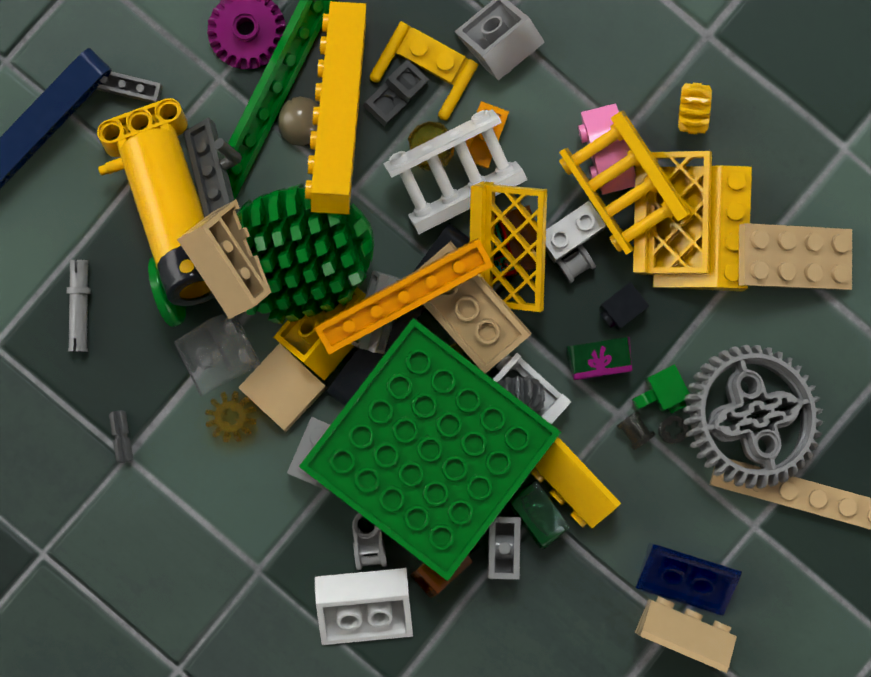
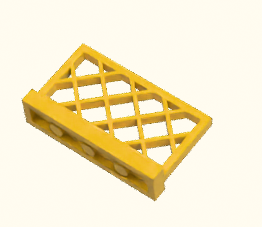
M651 152L657 162L658 159H670L677 166L668 176L670 182L680 171L692 181L679 194L691 213L680 224L673 218L667 217L676 228L665 239L657 233V224L634 239L633 272L639 275L710 274L712 152ZM704 158L703 171L694 178L684 167L692 159ZM676 159L684 160L681 163H679ZM641 165L635 166V187L645 181L644 177L647 176ZM702 179H703V187H702V186L700 185V183H699ZM697 186L703 192V201L694 209L684 197ZM651 191L635 201L634 224L661 207L657 202L658 191L655 193ZM702 209H703V217H701L700 214H699V212H700ZM696 216L702 222V232L693 239L683 228ZM681 232L691 243L678 255L668 243ZM701 239H702V248H701V247L699 246V244H698V242H699ZM694 246L702 254L701 267H690L682 259ZM665 247L675 259L667 267H656V255ZM678 262H680L684 267H674V266H675Z
M482 181L471 186L470 242L476 238L480 239L493 267L480 273V275L492 289L498 281L501 282L510 293L503 300L510 309L542 312L544 311L547 189L496 185L494 182ZM495 192L504 193L512 202L503 212L495 204ZM527 195L538 196V209L532 215L521 204V201ZM514 207L526 219L517 229L506 217ZM500 221L512 233L503 242L494 234L495 225ZM529 223L537 232V240L532 245L519 233ZM514 237L525 249L516 259L505 247ZM499 251L511 263L502 272L494 265V256ZM527 254L536 262V270L530 276L519 264ZM513 267L524 279L516 289L504 277ZM527 284L535 292V303H526L518 294Z

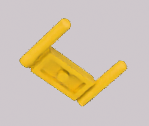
M400 21L369 77L375 83L380 82L395 54H398L405 60L408 59L414 65L454 85L438 112V117L441 120H448L479 64Z

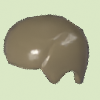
M303 96L293 97L291 100H288L283 105L278 118V127L282 138L292 145L305 146L310 144L311 131H317L318 126L313 125V108L320 105L312 98Z

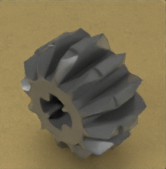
M516 376L514 378L506 377L505 380L497 382L537 414L544 408L545 391H543V385L538 379H530L529 376Z

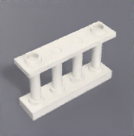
M493 109L479 111L471 117V120L407 152H397L389 158V161L383 163L391 178L398 174L400 175L415 206L414 212L408 214L418 234L469 210L471 186L484 181L494 182L496 185L517 186L527 181L520 165L516 161L508 162L492 128L502 122ZM482 133L497 166L494 172L486 176L480 175L465 142ZM452 147L455 148L470 180L468 185L458 190L453 189L438 157V154ZM426 160L442 192L441 198L432 203H426L410 169Z

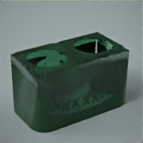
M536 480L517 491L507 503L516 517H521L522 525L539 548L543 547L542 550L547 548L570 528L567 521L553 505V502Z

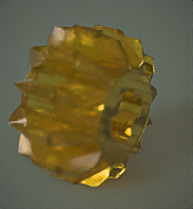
M237 391L233 392L231 401H229L227 393L222 392V404L214 398L210 401L212 405L217 407L216 411L210 409L205 411L206 415L215 416V420L206 422V426H218L212 434L215 438L225 431L223 436L224 442L228 443L230 441L231 433L234 434L235 440L240 442L242 441L240 430L247 435L252 434V431L245 426L246 423L257 424L256 419L248 418L247 414L256 412V407L253 406L245 409L244 407L249 403L250 398L245 396L238 403L239 392ZM228 409L239 413V419L235 418L237 423L234 425L228 421L224 422L223 416L228 415L225 413Z

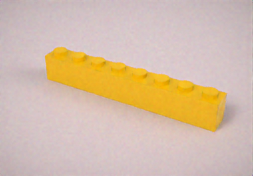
M330 1L329 14L323 13L322 32H327V36H321L320 55L325 56L324 60H318V78H322V83H316L315 101H319L320 106H314L313 125L318 126L317 131H311L310 149L315 150V155H309L308 174L313 175L312 180H306L305 199H311V212L349 214L366 31V3Z

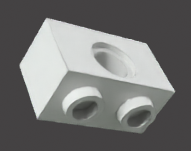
M590 201L546 229L545 251L553 263L605 229L606 224Z

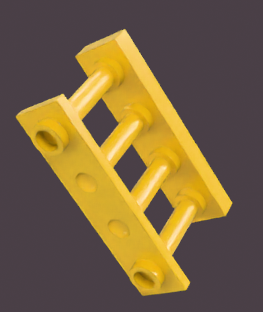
M623 110L610 118L614 123L610 126L611 130L573 155L569 148L561 150L559 153L562 158L559 162L568 175L573 173L613 234L609 238L618 252L623 250L627 255L634 250L630 241L667 217L671 219L675 216L676 220L680 221L691 212ZM624 139L630 148L627 151L628 155L589 180L580 164L616 140L622 141ZM634 165L636 167L641 165L647 174L644 177L645 181L606 206L596 190ZM658 191L664 200L661 203V207L625 231H622L613 216L649 192L655 193Z

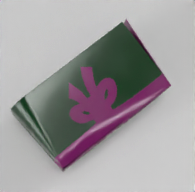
M630 337L566 347L573 380L632 371Z

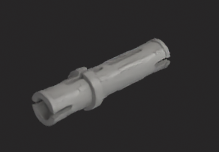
M69 260L70 287H66V294H69L68 351L88 352V294H91V288H88L89 260Z

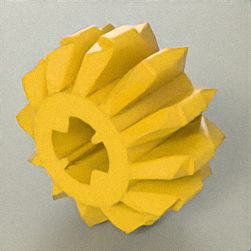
M695 82L683 85L678 118V128L680 131L688 132V134H705L708 130L712 99L710 85Z

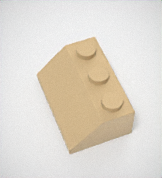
M658 596L656 602L648 599L635 630L636 634L727 673L737 636L730 633L732 627L716 620L713 625H709L701 621L703 615L687 608L685 613L674 610L675 603Z

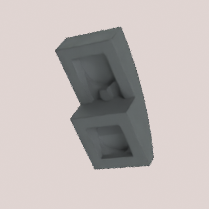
M407 59L365 101L363 107L385 127L427 84L429 79Z

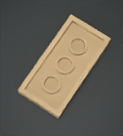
M739 224V286L852 290V229Z
M450 241L419 269L456 250V246ZM480 274L423 304L485 374L532 334Z

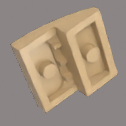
M280 343L238 387L285 432L327 389L314 374Z

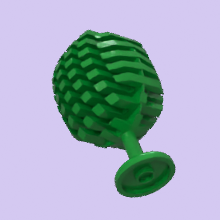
M300 183L288 189L282 188L270 192V194L260 195L253 202L249 199L240 208L237 216L242 228L247 227L250 237L246 238L252 256H258L271 293L260 303L246 311L247 315H255L257 311L263 314L270 313L268 318L270 322L283 324L285 317L290 322L300 320L305 315L312 317L318 315L323 310L325 312L335 310L339 302L345 306L351 301L355 289L359 284L361 286L367 277V270L370 262L372 263L374 254V235L371 224L354 203L350 204L349 214L311 212V199H305V186L303 183ZM152 256L148 263V273L157 308L164 321L170 327L179 326L185 321L186 306L173 305L167 300Z

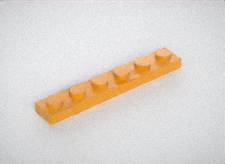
M476 238L314 326V329L330 355L493 267V264L480 239Z

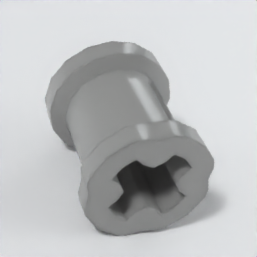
M583 245L578 246V251L564 260L559 259L556 261L569 283H572L576 276L587 269L593 270L596 268L595 263Z

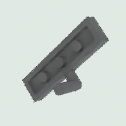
M209 117L184 131L204 218L211 212L234 201L227 170L239 164L242 160L239 152L224 139L218 137L216 125Z

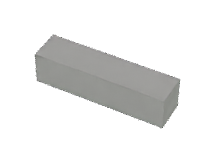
M111 72L108 77L103 76L100 79L102 84H98L99 86L96 90L155 103L160 100L163 86L158 82Z

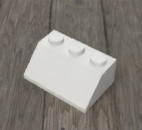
M406 568L315 577L316 609L322 645L413 637Z

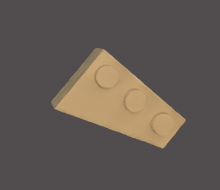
M236 199L211 212L177 239L229 319L255 307L271 293L257 255L252 256L246 238L250 237L247 227L242 228L236 210L239 209V205Z

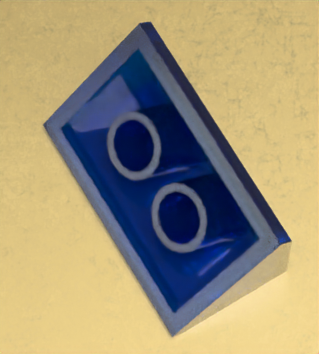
M649 543L636 588L723 616L740 580L742 571Z

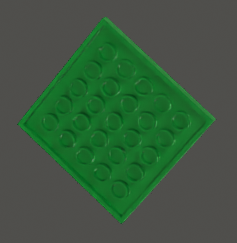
M413 318L299 467L448 581L561 431Z

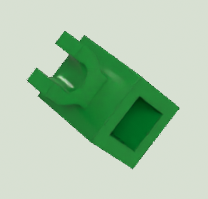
M674 364L646 378L645 381L650 390L632 399L637 410L656 401L661 412L668 409L670 414L687 406L684 398L690 393Z

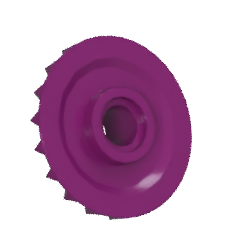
M221 0L213 8L212 14L208 19L207 34L211 48L223 62L239 69H255L269 62L286 28L282 12L272 0ZM244 22H250L254 25V30L249 35H242L238 32L239 26Z

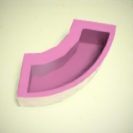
M616 103L581 112L583 124L578 125V131L582 143L587 142L589 144L611 130L610 126L614 123L610 118L619 112ZM624 139L622 141L616 140L591 157L593 166L589 167L591 179L628 155L627 151L630 148ZM634 166L600 188L602 195L635 187L636 174Z

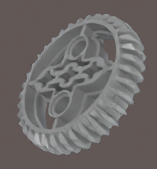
M743 345L740 349L734 346L729 349V352L723 350L719 352L718 357H711L708 360L709 364H703L700 367L701 372L694 375L693 378L696 383L693 382L688 386V389L693 394L686 395L684 399L691 405L684 407L683 412L690 414V418L685 419L683 423L691 425L692 430L686 432V436H694L695 438L690 447H699L701 451L697 454L696 458L706 457L707 461L704 467L710 468L715 466L713 475L719 476L724 473L725 482H730L734 479L735 486H742L745 483L746 488H753L756 485L759 489L765 488L767 484L770 487L778 484V481L781 483L786 482L789 476L793 477L799 473L798 469L806 467L805 460L812 459L814 456L810 450H814L819 446L814 439L822 435L816 427L821 426L823 421L817 419L816 415L822 413L823 409L815 407V403L819 401L820 397H813L811 394L816 386H808L806 384L810 376H801L799 374L802 366L791 367L793 358L789 357L782 361L783 352L778 351L773 354L772 348L767 347L762 350L761 345H755L752 348L749 345ZM746 364H755L771 370L787 384L793 394L785 391L767 393L762 377L757 372L747 369ZM731 368L732 374L729 376L725 386L729 404L714 409L706 422L705 406L708 391L715 379L721 373ZM741 380L747 384L748 394L742 390ZM753 399V402L744 405L745 402ZM778 407H782V408H783V407H786V408H787V409L784 410V411H779V410H778V411H775V410H774L775 408H778ZM751 414L760 415L756 419L747 418ZM798 414H800V430L796 445L791 454L776 465L775 459L782 446L778 429L792 424ZM725 421L732 422V424L729 426L719 425L720 423ZM763 428L761 431L753 433V431ZM712 437L721 442H732L740 439L745 456L750 461L760 464L761 469H748L734 463L718 449ZM759 439L766 445L765 453L758 446Z

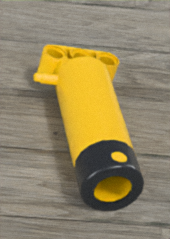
M167 98L113 117L99 125L97 136L106 153L111 157L120 158L106 162L104 165L99 166L98 170L100 175L125 170L167 300L173 305L194 306L213 299L215 296L177 240L204 219V214L178 136L187 129V118L180 103L175 99Z

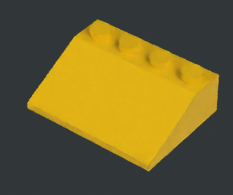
M677 166L661 168L668 177ZM685 166L684 168L696 178L703 171L704 166ZM712 166L710 274H653L652 288L745 291L748 289V286H739V224H750L752 167ZM682 171L671 181L679 194L692 182ZM702 179L699 183H700V185L703 187V179ZM695 186L684 199L695 209L703 201V192ZM658 194L657 202L661 205V203L664 200L661 197V195ZM703 209L699 212L701 217H703ZM675 216L673 217V219H674L678 224H680V223L686 218V217H684V218L681 219L680 221H677L676 218H675ZM695 216L683 229L695 239L702 232V222ZM666 218L657 224V233L665 239L676 227ZM679 232L668 245L679 255L691 242ZM702 239L698 242V244H699V246H700L701 248H702ZM694 246L682 259L690 267H701L702 254ZM665 247L656 255V267H667L675 259ZM678 262L674 267L684 266L680 262Z

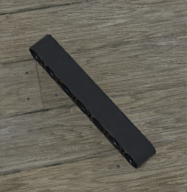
M449 223L413 272L419 269L450 241L458 249L469 243L470 237ZM421 305L394 320L384 354L358 348L331 384L327 393L346 406L413 318L418 320L426 307Z

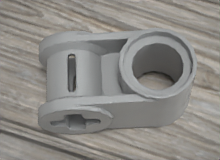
M359 513L356 514L352 524L356 570H361L363 566L381 564L382 567H387L384 539H382L381 530L375 526L371 532H362L358 528V520L363 516ZM377 553V555L363 556L366 554Z

